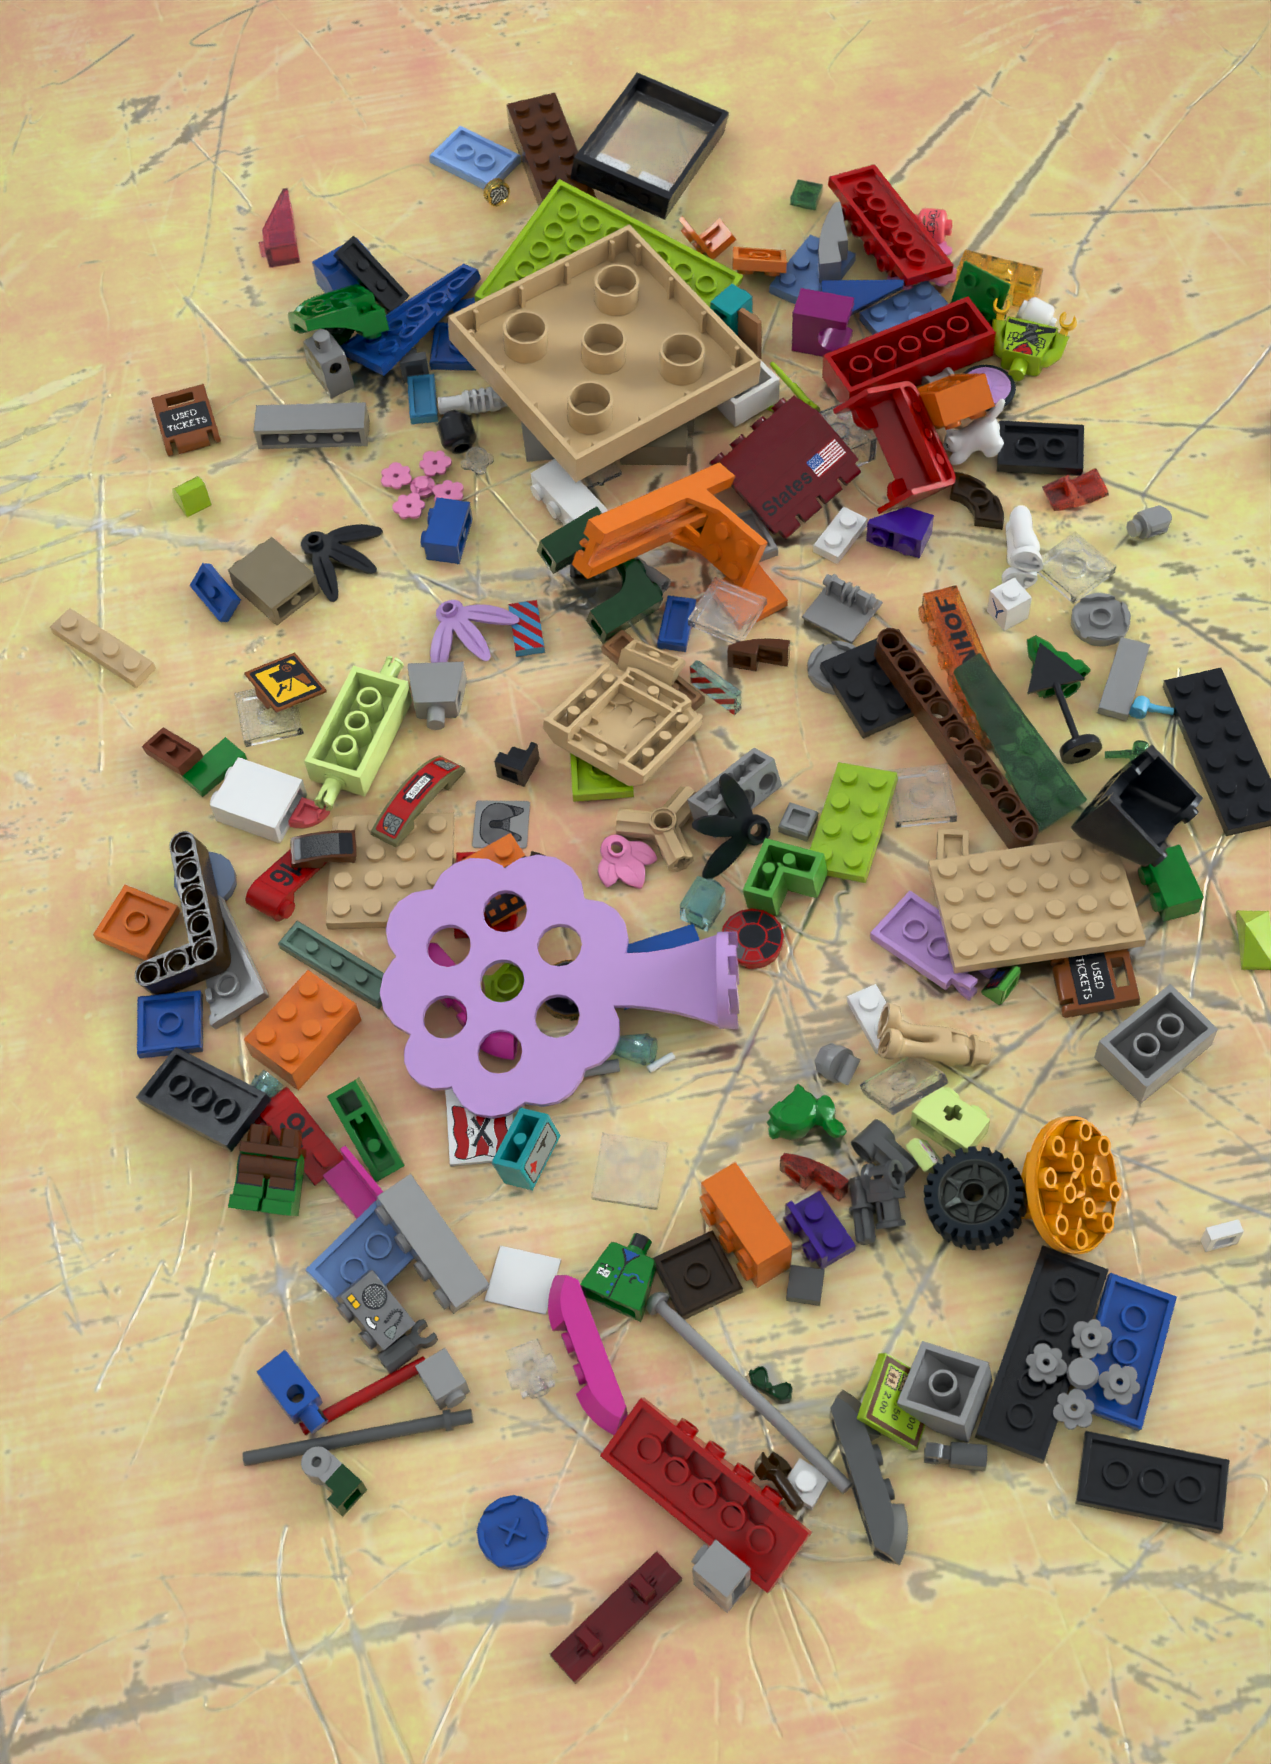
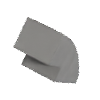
M840 202L833 204L822 226L818 249L819 283H822V280H841V261L847 260L848 237Z

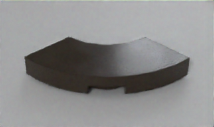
M955 472L956 479L951 488L950 500L959 502L970 510L974 518V526L1003 530L1004 512L999 498L994 496L981 480L968 474Z

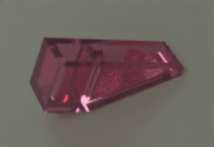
M288 188L282 189L262 229L263 241L259 242L262 258L267 257L269 268L300 263L293 209Z

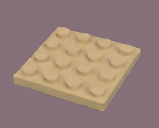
M420 813L414 820V829L397 848L371 835V830L380 815L333 816L332 831L355 830L357 857L355 863L330 862L326 911L327 929L386 928L389 914L400 900L411 893L433 889L439 876L454 864V813Z

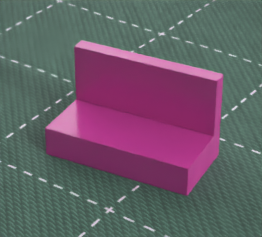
M344 1146L340 1149L344 1160L326 1172L323 1177L357 1219L376 1201L377 1196L383 1193V1191L350 1150Z

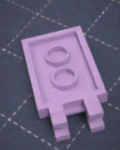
M909 891L870 932L871 940L944 990H947L952 984L969 1001L977 993V988L974 986L978 983V979L968 974V972L954 974L939 910L912 891ZM997 968L978 971L990 979L997 971Z

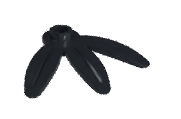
M365 524L348 525L337 528L327 534L316 531L303 537L301 541L302 551L312 558L313 570L318 584L330 601L334 602L338 599V583L334 567L329 558L363 573H375L377 571L376 566L365 555L342 543L378 537L383 532L380 527Z
M727 773L720 776L719 787L726 806L735 818L724 815H707L694 820L692 823V828L699 833L714 837H731L721 844L707 861L702 872V877L706 881L715 878L725 871L739 857L748 844H762L765 838H769L771 833L768 820L761 815H753L750 803L743 789ZM757 824V832L751 834L752 827Z

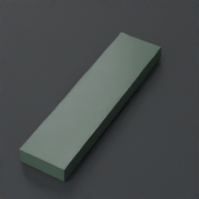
M296 921L278 943L281 950L377 1009L382 1006L380 988L384 973L321 934Z

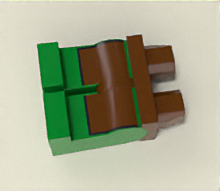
M251 1124L247 1142L240 1141L236 1180L233 1194H230L228 1208L299 1216L304 1159H306L307 1149H301L302 1130L281 1128L279 1146L269 1145L272 1126Z

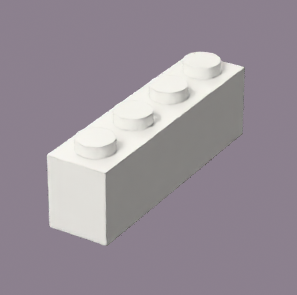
M556 459L531 472L532 486L530 489L533 496L538 501L542 500L547 506L550 515L555 519L558 518L563 523V526L596 506L602 513L609 511L581 481L575 482Z

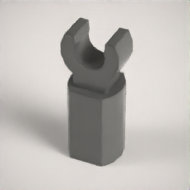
M424 1319L417 1321L413 1325L409 1335L406 1336L404 1334L384 1351L377 1354L379 1361L389 1374L415 1357L420 1348H430L438 1341L435 1333L430 1334L426 1338L420 1337V1332L428 1327Z
M926 1442L924 1463L949 1464V1468L985 1471L987 1467V1445L951 1442L950 1446L940 1443Z

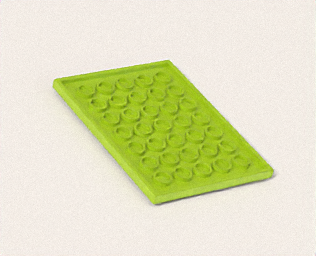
M559 179L478 289L474 299L477 302L629 224L709 307L710 302L730 284L739 287L742 283L743 275Z

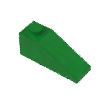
M360 1078L353 1080L327 1096L375 1182L405 1166L373 1100Z

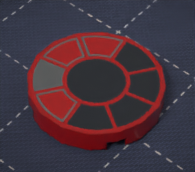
M752 908L741 910L730 916L723 925L722 932L737 931L738 948L736 949L738 964L745 966V968L757 969L766 967L780 955L784 934L781 924L770 913Z

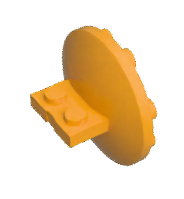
M1063 1116L1048 1122L1038 1133L1031 1151L1027 1152L1021 1173L1027 1195V1211L1025 1217H1021V1219H1033L1039 1234L1045 1242L1056 1251L1064 1254H1084L1093 1250L1102 1242L1106 1234L1110 1233L1114 1228L1116 1204L1122 1195L1121 1186L1117 1182L1116 1168L1110 1150L1109 1138L1103 1136L1090 1121L1078 1116ZM1107 1202L1112 1204L1111 1213L1102 1212Z

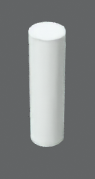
M670 1052L647 1065V1069L651 1073L676 1058Z

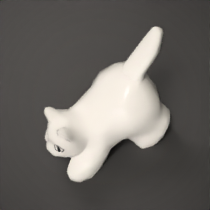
M1000 399L995 404V407H992L985 416L974 419L968 426L959 430H946L943 447L945 450L953 453L949 458L951 465H959L965 462L975 451H982L986 457H994L1001 451L1004 442L1000 437V424H998L996 417L1003 411L1004 399Z

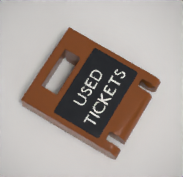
M204 384L151 398L168 456L173 455V449L170 444L174 442L179 454L211 446L207 433L213 432L215 442H221Z
M1128 949L1050 960L1051 966H1054L1052 973L1060 1006L1065 1005L1061 1008L1063 1017L1068 1018L1140 1005V996ZM1123 964L1128 986L1117 987L1113 968L1121 967Z

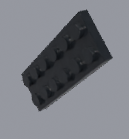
M1222 668L1164 680L1163 690L1170 706L1174 708L1175 718L1225 836L1271 826V779Z
M1042 1245L975 1438L1041 1464L1044 1463L1058 1422L1053 1416V1409L1059 1404L1057 1401L1059 1394H1067L1070 1382L1067 1378V1372L1063 1376H1057L1053 1384H1048L1044 1380L1040 1382L1033 1381L1029 1377L1030 1366L1027 1365L1026 1358L1029 1354H1034V1348L1040 1343L1047 1344L1051 1349H1060L1062 1352L1061 1359L1066 1362L1067 1367L1073 1360L1079 1358L1080 1349L1074 1348L1071 1343L1072 1338L1075 1336L1073 1327L1079 1321L1089 1323L1092 1320L1109 1269ZM1045 1361L1043 1364L1049 1365V1362Z

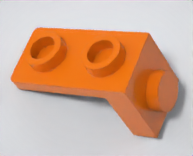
M683 216L679 218V221L684 226L680 231L690 243L692 242V245L699 253H706L713 260L737 240L720 218L700 235Z

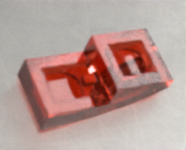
M1096 468L1072 480L1069 475H1066L1042 486L1054 511L1089 504L1109 495L1108 489Z
M784 1153L780 1157V1171L803 1190H806L815 1182L839 1202L848 1193L849 1180L832 1168L818 1161L795 1154Z

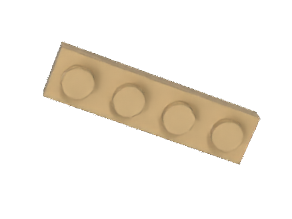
M71 608L50 626L54 635L135 688L156 669L153 661Z

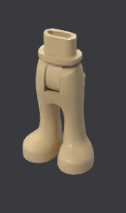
M887 1002L881 1011L877 1030V1038L881 1039L878 1045V1053L881 1058H921L939 1061L948 1066L958 1064L974 1067L976 1063L984 1065L990 1063V1043L978 1040L977 1035L972 1034L968 1038L966 1032L958 1029L908 1023L902 1020L900 1006Z

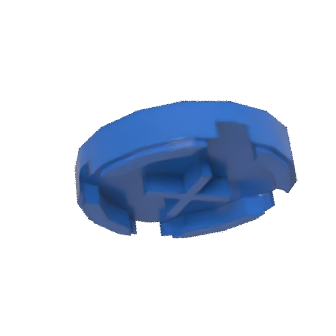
M516 1495L501 1497L488 1505L483 1512V1516L480 1518V1523H478L477 1527L478 1544L487 1560L498 1568L507 1570L526 1568L537 1561L546 1549L549 1537L547 1519L540 1507L533 1501Z

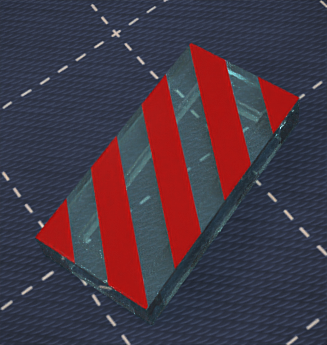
M698 660L690 666V683L733 715H736L741 710L740 690Z

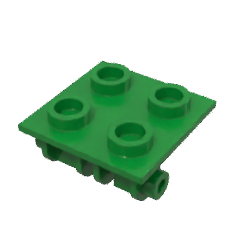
M964 261L951 303L969 296L992 327L993 319H996V314L993 311L994 301L998 298L996 306L998 309L1004 310L1003 306L1011 284L968 261Z

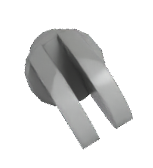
M1161 505L1139 511L1134 515L1133 520L1127 522V532L1131 537L1138 536L1141 539H1148L1166 533L1171 523L1172 515L1168 509Z

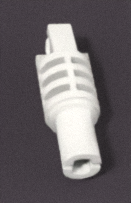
M492 387L480 388L478 390L472 389L470 391L464 390L462 395L437 398L440 415L452 410L464 412L468 415H471V413L479 414V412L487 413V411H499L502 407L508 406Z

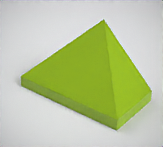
M1237 910L1236 921L1241 969L1271 970V925L1269 911Z

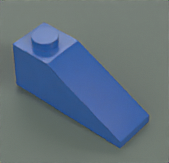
M822 280L821 292L853 297L854 307L851 313L852 316L902 290L904 280Z

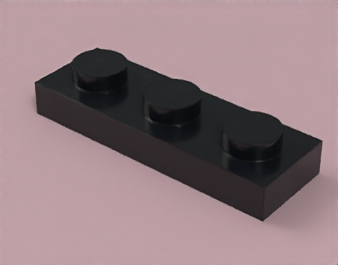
M354 235L333 255L362 287L374 294L375 301L384 308L387 314L399 307L410 296Z

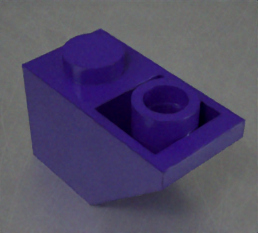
M904 507L871 518L867 523L866 541L879 547L898 551L903 555L920 558L932 534L934 515L910 507Z

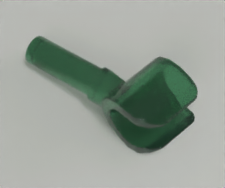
M1138 740L1133 743L1132 750L1105 751V759L1130 758V760H1133L1148 748L1149 744L1146 741Z

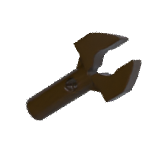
M773 1451L768 1458L762 1452L755 1462L754 1471L760 1480L772 1481L791 1510L794 1512L800 1511L804 1506V1502L787 1478L792 1470L791 1466L783 1457Z

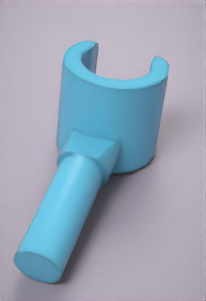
M1138 696L1131 705L1129 715L1136 719L1145 718L1147 711L1173 715L1174 708L1150 703L1147 697Z

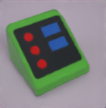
M1016 965L996 971L982 989V995L998 1005L1002 1004L1018 984L1021 972L1020 967Z

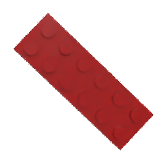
M968 296L824 354L822 378L840 404L867 388L909 381L917 387L922 385V378L924 376L932 377L941 373L947 367H950L954 372L993 356L996 332Z

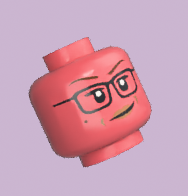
M923 208L919 214H915L937 244L943 243L946 236H951L952 219H948L947 212L944 209Z

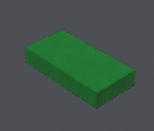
M225 737L203 755L204 757L182 776V779L204 797L224 779L226 771L229 767H233L238 757L247 760V757L243 751Z

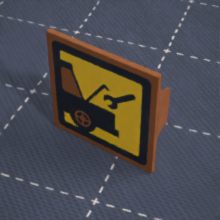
M295 652L244 672V675L255 687L258 699L267 709L271 706L276 713L327 692Z

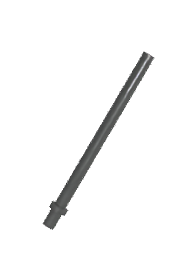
M448 1409L443 1410L441 1415L243 1452V1462L245 1466L301 1456L307 1450L316 1446L333 1450L444 1428L446 1432L453 1431L455 1426L474 1423L471 1409L452 1413Z

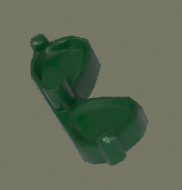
M759 1366L749 1371L750 1383L756 1389L779 1403L791 1401L793 1388L790 1383L785 1382L772 1386L769 1382L767 1369L764 1366Z

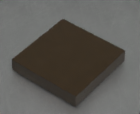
M713 1230L652 1258L655 1260L656 1271L677 1313L684 1320L743 1292V1288Z

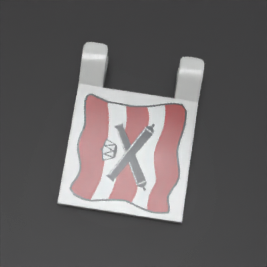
M453 1089L445 1090L450 1167L491 1163L513 1122V1113L509 1116L495 1119L476 1116L462 1106Z

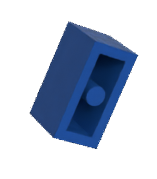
M436 498L434 508H430L428 512L427 531H423L421 535V547L425 549L427 560L460 564L473 521L470 502Z

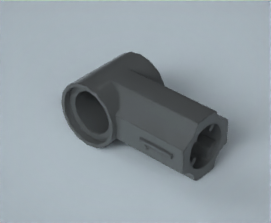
M874 1119L851 1141L855 1152L868 1163L874 1162L878 1166L886 1164L887 1161L892 1159L899 1160L904 1167L905 1183L919 1168L915 1159L895 1141L892 1131L878 1119Z

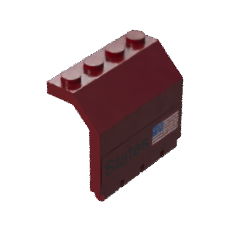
M796 396L791 397L788 401L784 397L771 408L774 413L768 419L761 416L750 426L753 430L751 434L746 438L741 434L730 444L732 450L726 456L721 452L709 462L711 466L720 462L735 475L731 487L773 535L778 532L784 539L789 538L801 527V524L795 518L796 515L805 523L822 508L821 504L816 500L817 497L822 503L827 504L843 489L837 479L847 486L861 473L860 468L855 464L859 460L858 457L817 410Z

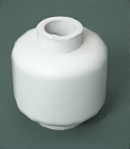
M1032 297L1029 301L1024 299L1015 316L1018 319L1053 327L1057 321L1053 317L1054 307L1037 297Z

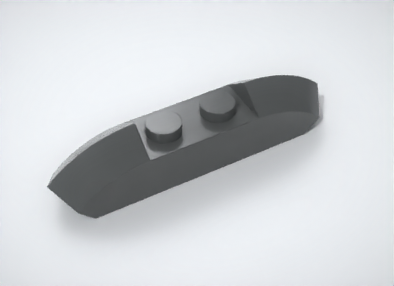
M842 1390L830 1408L829 1419L848 1478L852 1482L851 1488L873 1556L886 1563L900 1565L907 1546L908 1520L904 1504H891V1500L895 1499L893 1487L889 1478L883 1479L879 1466L884 1465L880 1448L878 1444L872 1445L871 1441L881 1436V1433L857 1419L862 1403L845 1390Z

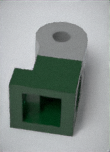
M318 1446L312 1447L302 1456L301 1466L312 1483L323 1485L332 1493L327 1500L332 1508L342 1517L367 1491L363 1482L327 1449Z

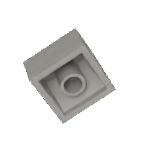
M922 1341L897 1405L935 1432L969 1443L992 1382L989 1362Z

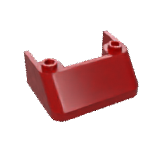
M904 381L867 388L833 409L834 414L851 411L856 426L866 431H874L895 478L887 486V498L890 502L877 508L879 514L904 508L955 483L956 477L920 393L911 382Z

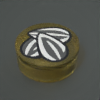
M495 178L487 183L483 196L492 206H500L508 199L510 187L502 179Z

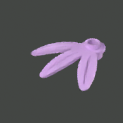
M445 601L436 610V617L440 624L435 631L431 644V663L448 662L453 631L456 632L461 642L479 659L488 661L491 655L487 643L481 632L470 620L487 624L515 625L519 622L518 616L503 608L492 605H468L463 607L460 601Z

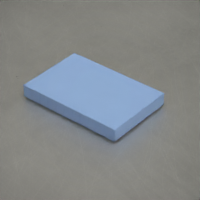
M459 126L429 155L430 163L489 193L521 163L519 154L462 126Z

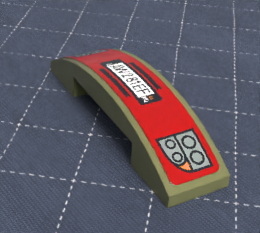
M441 755L424 763L392 796L375 822L371 835L397 848L414 829V820L443 788L449 790L464 774L465 767Z

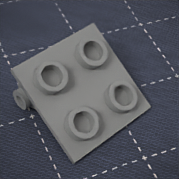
M827 574L823 580L825 588L803 614L802 618L852 644L883 602L876 599L875 594H868L857 585L853 587L851 582L845 583L836 574L832 576Z

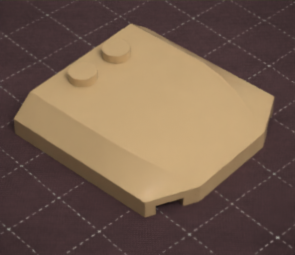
M604 663L544 719L543 729L557 746L624 784L634 786L643 785L702 726L703 716L700 713L697 715L691 708V700L687 695L638 668L627 667L626 671L611 669V664Z

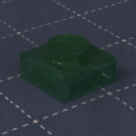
M798 179L790 197V205L816 210L823 192V184Z

